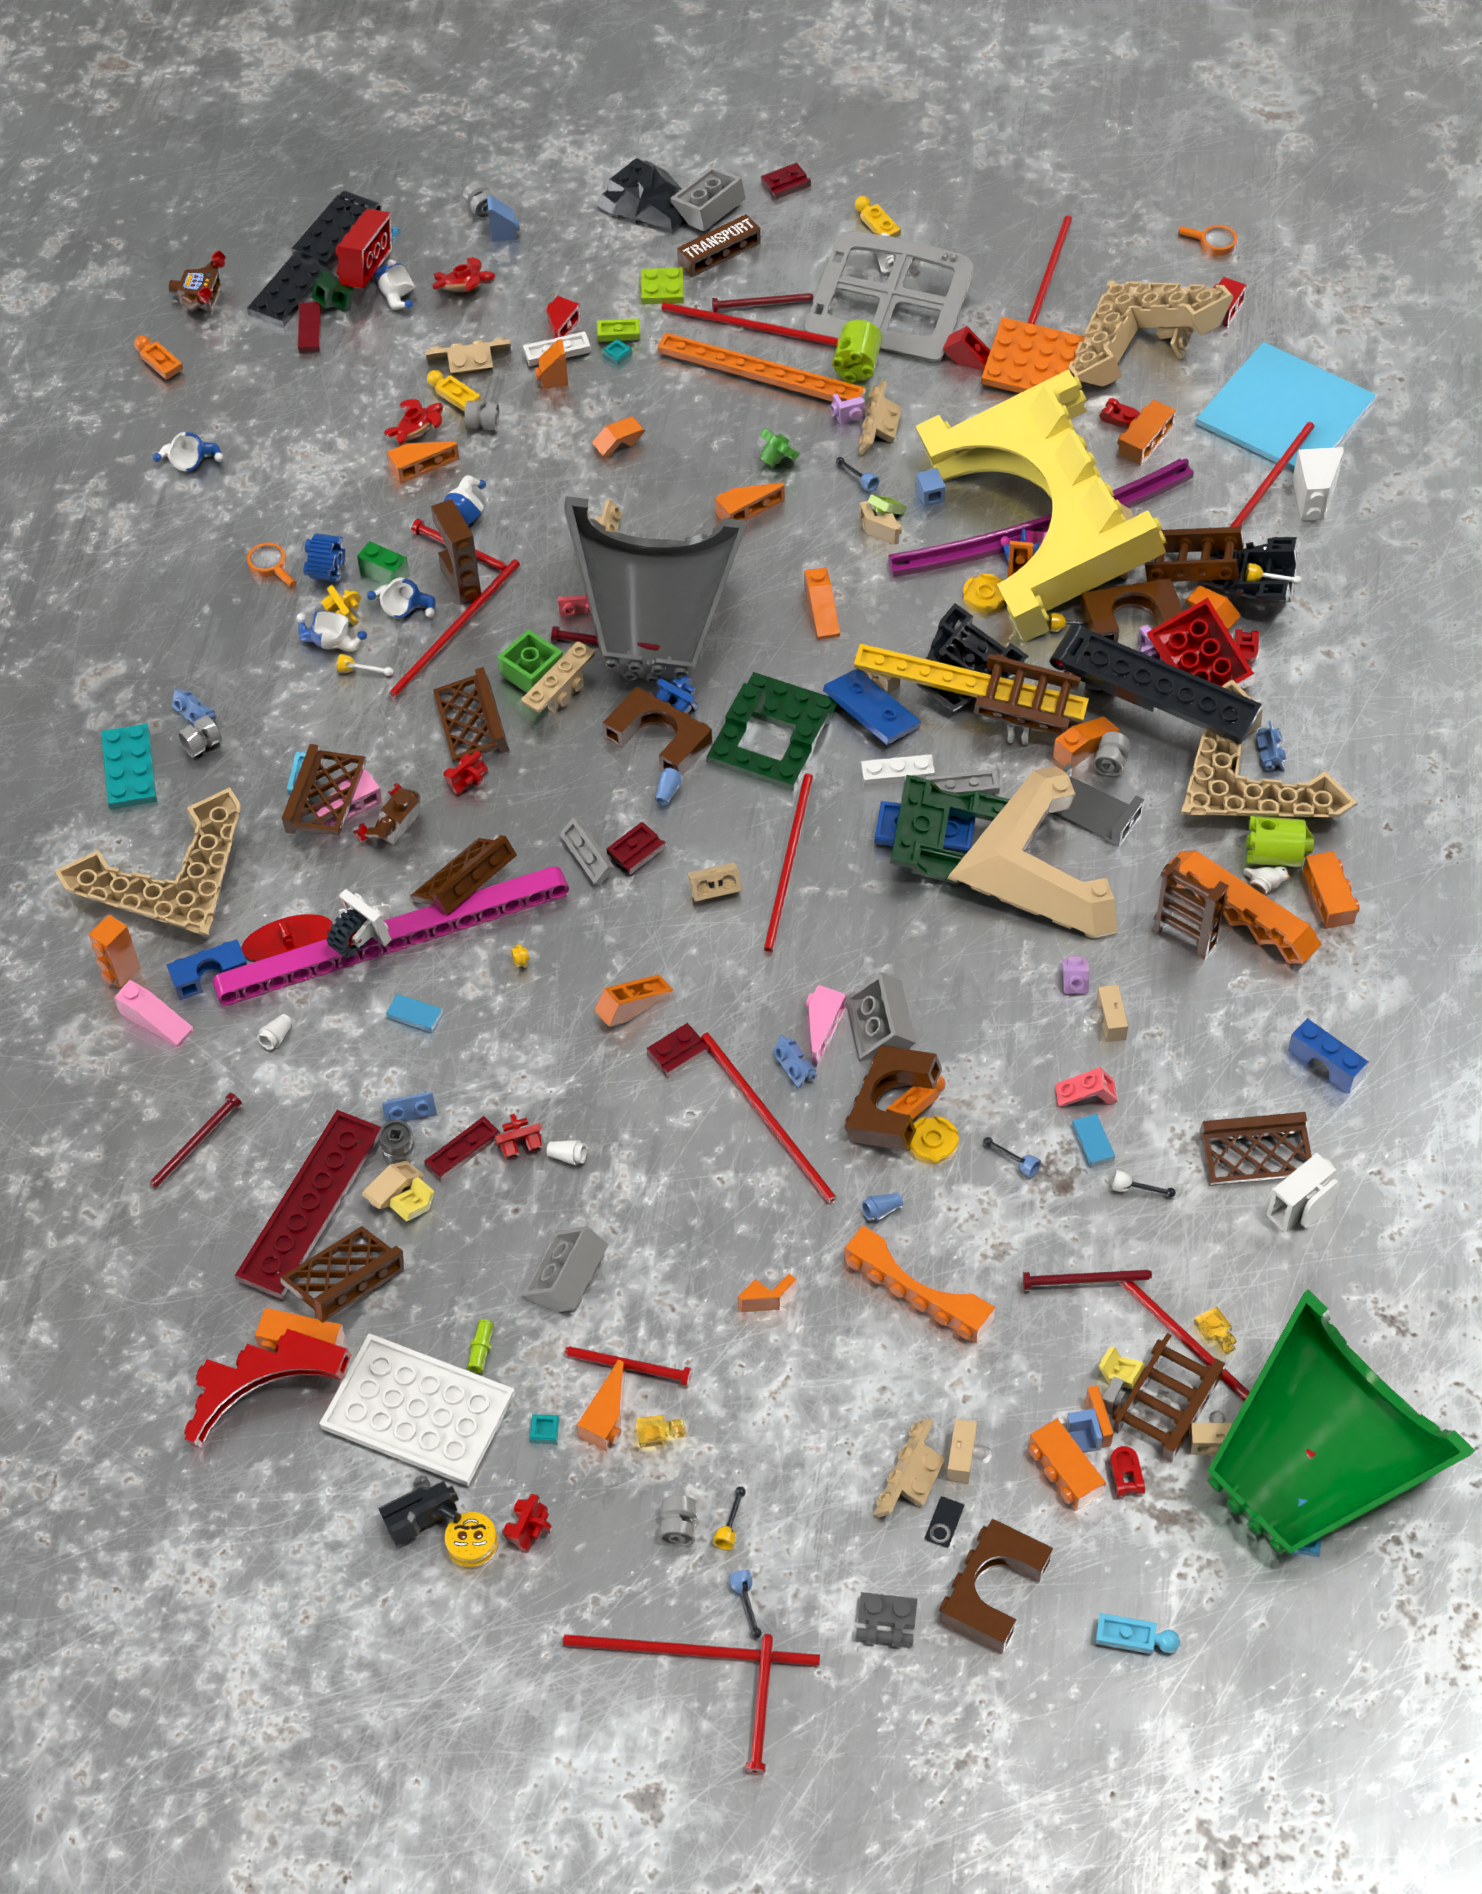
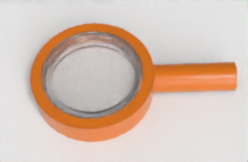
M1213 225L1204 231L1180 226L1178 232L1180 235L1201 240L1202 248L1207 253L1216 256L1230 254L1235 250L1237 244L1236 232L1224 225Z
M269 542L261 543L254 546L248 552L247 562L253 574L260 577L277 575L290 588L296 586L297 581L284 570L286 556L281 546Z

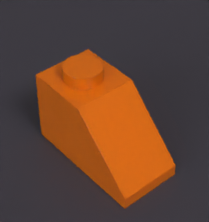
M558 339L538 358L539 367L535 368L537 381L541 380L543 389L568 385L565 350L562 339Z

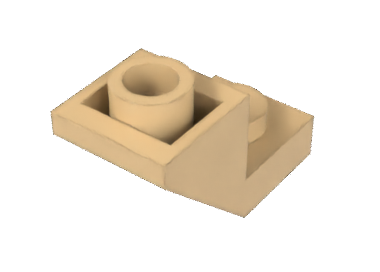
M868 501L861 502L860 520L866 534L894 545L899 544V534H902L900 522L895 520L893 513L877 516V512L871 508Z
M408 1161L391 1164L363 1190L362 1195L370 1201L371 1205L378 1209L390 1207L391 1198L401 1194L403 1188L411 1186L414 1178L419 1177L423 1180L424 1174Z

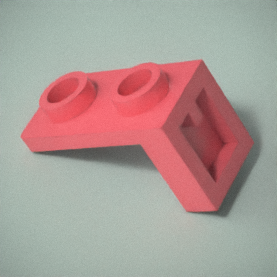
M586 595L558 597L560 615L590 614Z
M1101 1067L1056 1084L1057 1101L1061 1107L1094 1095L1103 1099L1108 1105L1118 1102L1115 1080Z

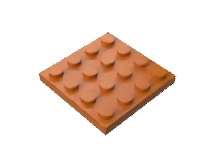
M1002 317L981 378V384L1022 393L1068 370L1070 362L1076 358V349L1079 343L1084 341L1085 336Z

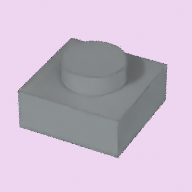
M1115 1376L1103 1397L1106 1411L1110 1415L1115 1406L1118 1407L1119 1404H1122L1126 1392L1122 1391L1124 1380Z

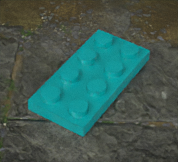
M148 723L101 731L109 809L157 802Z

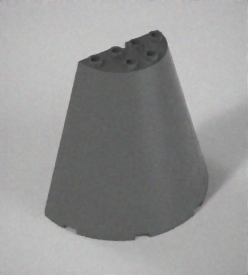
M566 496L564 512L604 665L611 671L623 675L626 680L643 679L649 683H657L660 678L666 680L688 676V673L696 666L746 529L747 521L724 518L718 526L713 528L711 535L699 534L686 537L685 542L670 539L640 538L618 532L605 531L606 527L595 519L589 518V499ZM637 642L656 644L661 648L657 651L648 650L638 646Z

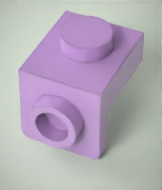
M838 394L833 395V403L830 404L832 415L838 418L840 424L865 418V401L862 396L841 402Z
M1148 625L1140 627L1138 644L1141 646L1140 652L1159 659L1160 655L1147 635L1151 628Z
M1071 956L1068 959H1062L1061 968L1064 978V993L1087 994L1089 992L1087 958Z

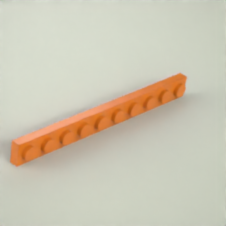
M665 333L657 346V351L660 354L832 402L834 394H838L841 402L863 397L865 394V387L670 333Z

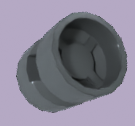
M391 1120L386 1122L379 1131L382 1154L389 1165L403 1161L410 1163L416 1155L413 1133L410 1125L406 1122Z

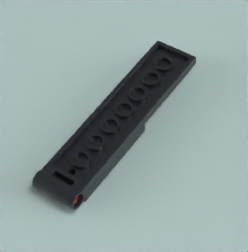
M345 190L340 195H337L291 248L292 256L247 307L248 314L284 327L299 310V303L305 302L313 293L315 279L320 278L321 271L328 270L331 272L338 264L336 247L351 230L352 225H355L358 221L359 216H362L366 209L381 211V204Z
M1079 624L1070 625L1049 660L1051 666L1055 669L1072 672L1076 676L1081 677L1080 681L1151 712H1154L1155 708L1238 744H1242L1262 707V704L1087 630Z

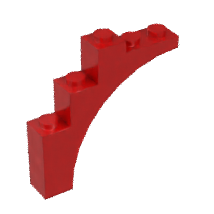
M287 1328L285 1334L281 1335L277 1342V1354L246 1344L245 1349L241 1350L238 1354L236 1369L206 1359L204 1366L201 1365L196 1374V1385L204 1393L200 1394L195 1404L196 1412L193 1419H190L185 1427L184 1434L186 1436L184 1439L189 1444L201 1448L210 1430L223 1413L241 1397L264 1384L281 1378L299 1375L325 1376L342 1380L352 1354L347 1348Z

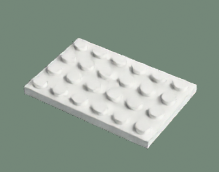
M369 1333L319 1425L325 1431L468 1486L515 1395V1389Z

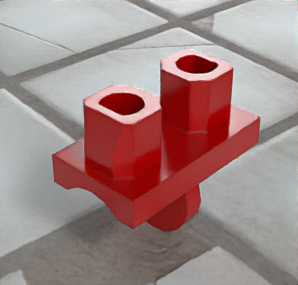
M479 751L474 752L472 755L465 754L460 758V765L455 769L448 768L443 772L444 778L451 786L454 794L459 796L472 784L479 786L483 783L482 776L489 770L483 762L482 753Z
M515 1113L509 1115L511 1122L502 1125L504 1132L513 1131L495 1136L497 1149L501 1148L506 1159L519 1155L517 1142L525 1140L529 1152L542 1148L541 1124L537 1123L520 1128L529 1125L527 1118L517 1120Z
M530 1494L528 1500L517 1499L514 1506V1514L519 1520L517 1524L507 1523L502 1532L507 1541L515 1543L522 1552L527 1553L534 1539L538 1540L541 1533L549 1534L552 1529V1525L547 1522L549 1517L547 1513L548 1508L539 1501L540 1497L535 1494Z

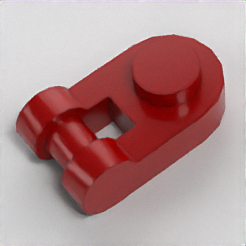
M1110 398L1105 405L1106 408H1103L1100 412L1099 417L1104 422L1128 429L1132 420H1136L1139 417L1140 412L1135 408L1121 404L1115 398Z
M1235 629V643L1248 664H1253L1258 657L1259 631L1243 632L1241 629Z
M1128 1446L1116 1448L1111 1454L1110 1467L1117 1498L1126 1497L1128 1493H1136V1495L1145 1494L1144 1479L1136 1451ZM1132 1475L1133 1481L1124 1483L1123 1476Z

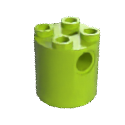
M857 319L847 322L842 327L832 366L836 373L843 377L845 382L853 384L856 381H864L874 375L883 336L877 326L866 320Z
M1250 816L1249 830H1252V832L1247 834L1246 848H1251V850L1247 851L1246 863L1248 865L1301 868L1303 859L1313 853L1314 835L1307 828L1305 820Z

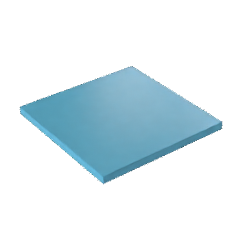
M1262 342L1197 416L1195 424L1277 463L1307 422H1312L1315 427L1298 450L1336 448L1373 404L1377 394L1268 343ZM1298 450L1285 466L1292 471L1295 470Z

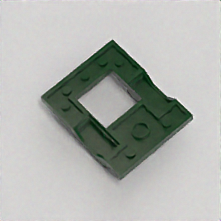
M753 672L749 681L743 683L725 716V724L708 752L706 761L707 763L794 791L813 755L820 732L825 724L831 722L839 704L830 696ZM756 718L794 730L790 737V745L781 761L741 748Z
M906 775L890 864L911 868V873L959 884L960 881L954 882L947 878L966 854L943 849L948 816L968 821L971 817L993 821L1010 799L978 791L958 794L940 789L931 780Z

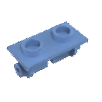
M175 688L172 708L193 724L204 715H208L213 722L216 720L215 711L205 704L201 705V701L193 696L190 691H180L178 688Z
M1268 721L1270 728H1260L1256 734L1261 751L1262 766L1267 771L1274 770L1276 766H1280L1282 771H1285L1283 761H1286L1287 758L1284 748L1280 747L1279 744L1283 742L1279 728H1274L1271 721Z
M780 1035L772 1052L799 1089L804 1080L813 1081L817 1077V1070L807 1058L800 1060V1058L804 1057V1053L795 1040H791V1038L785 1039L783 1035Z
M424 1091V1093L412 1095L408 1098L386 1099L387 1102L382 1103L386 1122L391 1120L409 1121L437 1114L432 1092L427 1093V1091Z

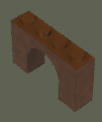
M449 499L431 506L433 523L447 547V550L438 553L440 568L460 604L475 600L481 594L474 537L454 501Z
M1171 578L1083 592L1080 604L1088 630L1118 642L1120 629L1114 613L1122 608L1137 607L1146 610L1153 616L1157 626L1183 612Z
M638 687L602 722L604 738L622 748L644 727L662 725L673 730L676 733L675 738L659 754L660 770L664 771L665 768L675 769L682 776L713 744L712 729L706 723L695 720L688 713L679 711L672 707L670 703L654 697L649 691H644Z
M880 1046L877 1055L873 1056L872 1066L868 1075H865L861 1091L854 1099V1107L850 1116H847L845 1119L844 1127L851 1142L908 1151L916 1132L910 1115L878 1109L877 1105L886 1092L898 1086L909 1085L934 1089L942 1071L937 1054Z
M992 1518L988 1527L983 1525L977 1537L979 1544L976 1550L970 1549L964 1562L967 1566L963 1574L957 1573L952 1584L954 1591L951 1597L945 1596L939 1612L942 1613L941 1624L1003 1654L1015 1631L1017 1619L987 1605L979 1597L975 1583L985 1571L996 1567L1013 1569L1040 1583L1052 1560L1053 1547Z

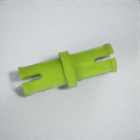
M481 1319L477 1323L475 1338L470 1342L471 1353L466 1367L469 1372L482 1374L484 1371L486 1356L491 1351L490 1340L495 1326L490 1320Z

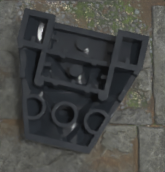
M635 158L609 179L607 191L601 195L597 203V210L617 220L619 216L630 218V223L637 224V221L648 223V228L673 234L686 223V220L670 200L682 188L666 170L652 162L643 161L639 158Z
M1272 537L1267 539L1268 544L1254 546L1253 542L1246 543L1245 549L1234 550L1233 559H1237L1238 580L1197 581V587L1202 586L1207 589L1268 603L1291 602L1294 589L1293 582L1262 577L1259 581H1245V573L1248 563L1259 565L1263 573L1289 577L1296 576L1297 537ZM1211 551L1210 560L1223 559L1224 551Z
M956 603L941 618L937 633L931 643L929 654L926 657L927 660L989 675L992 674L993 670L986 668L989 654H1002L1008 659L1023 663L1029 659L1026 653L1012 643L1005 648L973 625V615ZM1005 672L1001 673V678L1009 679L1014 676ZM916 683L919 688L952 712L976 699V697Z

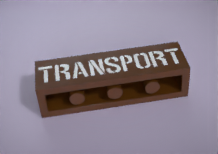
M745 214L678 247V264L693 278L761 244L760 227Z

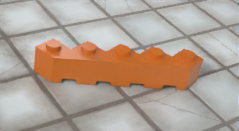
M1180 851L1168 863L1171 864L1176 857L1180 858L1179 873L1208 889L1211 887L1214 889L1219 881L1229 885L1223 913L1231 926L1247 925L1259 945L1276 944L1288 964L1305 963L1322 945L1315 930L1308 923L1198 851ZM1177 883V888H1185ZM1194 893L1197 899L1206 903L1202 896Z

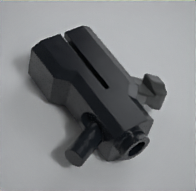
M421 1475L415 1478L413 1482L414 1488L411 1492L378 1508L396 1547L418 1536L420 1529L443 1517L454 1524L461 1520V1514L457 1512L455 1505L459 1498L452 1485L447 1487L445 1482L442 1481L430 1487L431 1484L428 1477Z

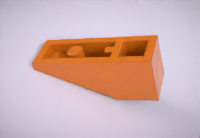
M456 441L410 443L387 451L389 468L399 483L402 484L459 460V452Z
M781 482L732 488L715 497V514L721 520L729 518L747 521L785 501V485Z
M1010 541L1007 578L1021 569L1033 557V543Z
M827 567L805 570L804 589L817 639L839 637L840 629Z
M1104 716L1072 726L1055 739L1053 757L1065 767L1068 763L1071 764L1073 769L1098 750L1101 738L1105 733H1120V729Z
M659 974L604 988L594 1011L609 1027L622 1024L670 996L674 990Z
M619 1359L577 1424L578 1437L606 1451L612 1443L615 1444L622 1433L621 1417L625 1372L623 1361Z

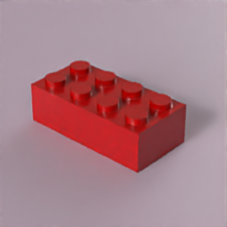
M366 209L362 216H359L355 225H352L351 230L344 236L340 244L337 245L336 256L338 257L336 273L339 276L340 285L364 288L392 251L390 212Z

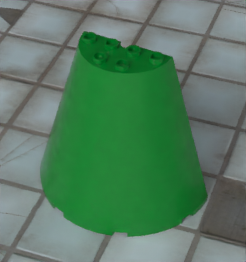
M1309 1289L1303 1293L1207 1470L1210 1477L1207 1482L1218 1493L1221 1491L1228 1499L1226 1503L1228 1508L1237 1516L1241 1513L1248 1520L1246 1525L1257 1536L1261 1533L1270 1540L1269 1544L1280 1555L1283 1552L1293 1553L1471 1456L1476 1451L1455 1430L1444 1429L1441 1431L1438 1425L1424 1415H1419L1403 1398L1391 1389L1347 1345V1341L1338 1329L1328 1322L1331 1319L1328 1308ZM1306 1449H1310L1316 1455L1310 1459L1307 1456ZM1298 1498H1301V1499H1303V1500H1308L1307 1502L1303 1503L1302 1505H1300V1506L1298 1507V1505H1299V1500H1298Z

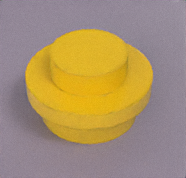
M516 944L515 948L510 949L512 959L516 968L520 966L525 968L527 967V962L530 961L529 953L526 947L522 948L520 944Z

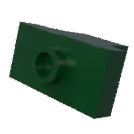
M325 270L321 271L320 278L315 279L312 299L324 308L338 307L345 311L351 309L355 290L349 286L340 285L339 278L330 271Z

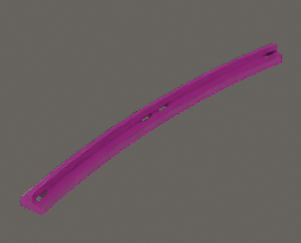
M1187 458L1183 460L1178 459L1159 470L1113 490V497L1130 509L1192 479L1194 471L1189 467V460ZM1178 470L1181 471V473L1177 475L1174 474V472ZM1052 514L955 542L889 554L888 562L893 577L921 573L1005 553L1004 547L1000 543L1002 537L1007 536L1010 541L1020 542L1022 529L1032 531L1042 527L1043 530L1038 532H1048ZM907 561L908 563L896 566V563Z

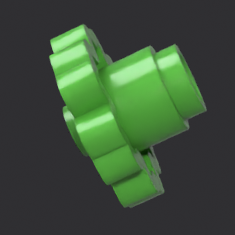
M766 427L760 433V436L767 441V444L761 451L763 453L760 458L772 467L779 464L785 455L794 461L800 455L789 444L790 440L781 433L776 435Z

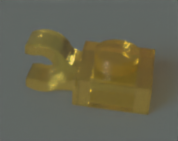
M1217 1306L1194 1318L1195 1326L1208 1343L1216 1340L1226 1355L1236 1350L1234 1344L1237 1341L1230 1333L1232 1325Z
M664 1414L636 1418L640 1448L667 1444V1436L672 1438L686 1437L683 1419L665 1422Z

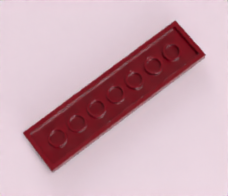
M336 1110L236 1272V1281L283 1299L288 1289L281 1284L280 1277L306 1261L377 1144L381 1126Z

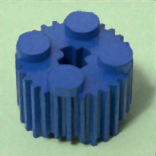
M315 533L312 540L307 539L305 552L308 553V558L303 566L304 575H308L312 579L339 582L341 577L339 574L340 567L345 565L347 556L346 548H342L341 545L344 541L343 537Z

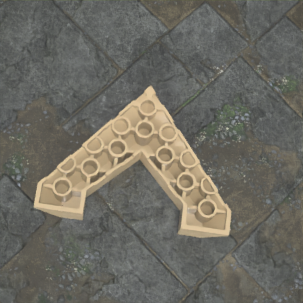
M1108 281L1106 285L1108 290L1105 294H1102L1099 300L1098 308L1094 311L1084 332L1085 339L1079 343L1075 352L1076 358L1070 362L1069 370L1074 377H1078L1079 381L1102 387L1112 384L1117 379L1123 377L1118 362L1138 328L1193 326L1201 336L1220 326L1233 300V296L1224 285H1216V288H1206L1205 284H1190L1189 287H1181L1180 283L1126 281L1124 284H1117L1116 281Z
M1233 680L1221 686L1252 699ZM1262 708L1247 735L1261 727ZM1204 729L1181 815L1339 817L1355 807L1357 801L1326 771L1307 783L1297 782V785L1282 783V780L1263 778L1262 781L1247 780L1248 777L1238 776L1242 744Z
M1057 766L1034 770L947 879L966 883L971 886V889L988 896L993 895L1005 903L1037 916L1039 914L1053 919L1052 922L1071 929L1073 927L1083 931L1086 936L1093 939L1114 935L1118 932L1115 898L1107 877L1082 882L1025 852L1026 847L1031 842L1046 815L1070 809L1075 797L1068 774Z
M229 787L187 807L190 823L195 830V836L192 844L187 849L183 859L184 864L180 873L177 874L175 881L165 879V881L153 879L150 875L132 872V874L119 872V869L108 866L99 850L55 870V874L67 892L209 936L241 804Z

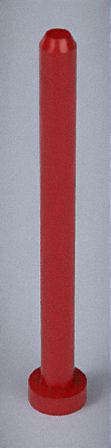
M416 519L411 527L413 534L419 535L421 533L445 544L440 533L425 526L424 521ZM475 549L477 560L500 571L507 567L504 562Z
M571 1346L565 1348V1355L567 1357L613 1367L619 1359L623 1361L624 1369L678 1380L681 1381L682 1386L687 1387L691 1382L693 1370L690 1367H684L683 1370Z
M764 1634L762 1637L751 1761L746 1762L745 1767L747 1773L756 1775L766 1773V1764L762 1763L773 1650V1637L771 1634Z

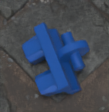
M684 676L681 680L675 678L673 680L674 685L662 678L659 679L657 685L660 689L655 696L656 698L670 703L672 698L675 699L677 702L673 707L681 712L688 713L691 709L696 711L699 708V704L695 702V697L690 695L695 692V688L691 686V678Z

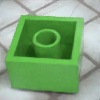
M528 629L497 656L499 675L528 693L563 656V651Z

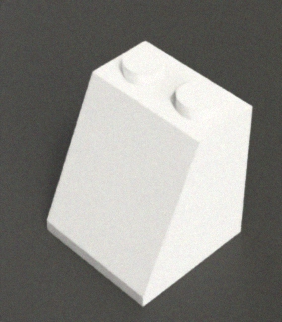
M1343 447L1298 450L1293 485L1301 520L1324 519L1338 481L1344 452Z

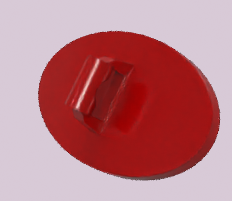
M316 914L285 917L268 923L254 931L245 939L241 949L247 960L257 962L325 940L329 937L327 933L332 930L330 926L333 923L329 918Z

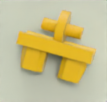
M333 585L329 586L327 590L330 594L321 601L322 605L329 612H333L339 607V610L335 613L347 617L354 627L359 622L350 608L358 609V604L361 601L360 594L357 591L345 590L342 597Z

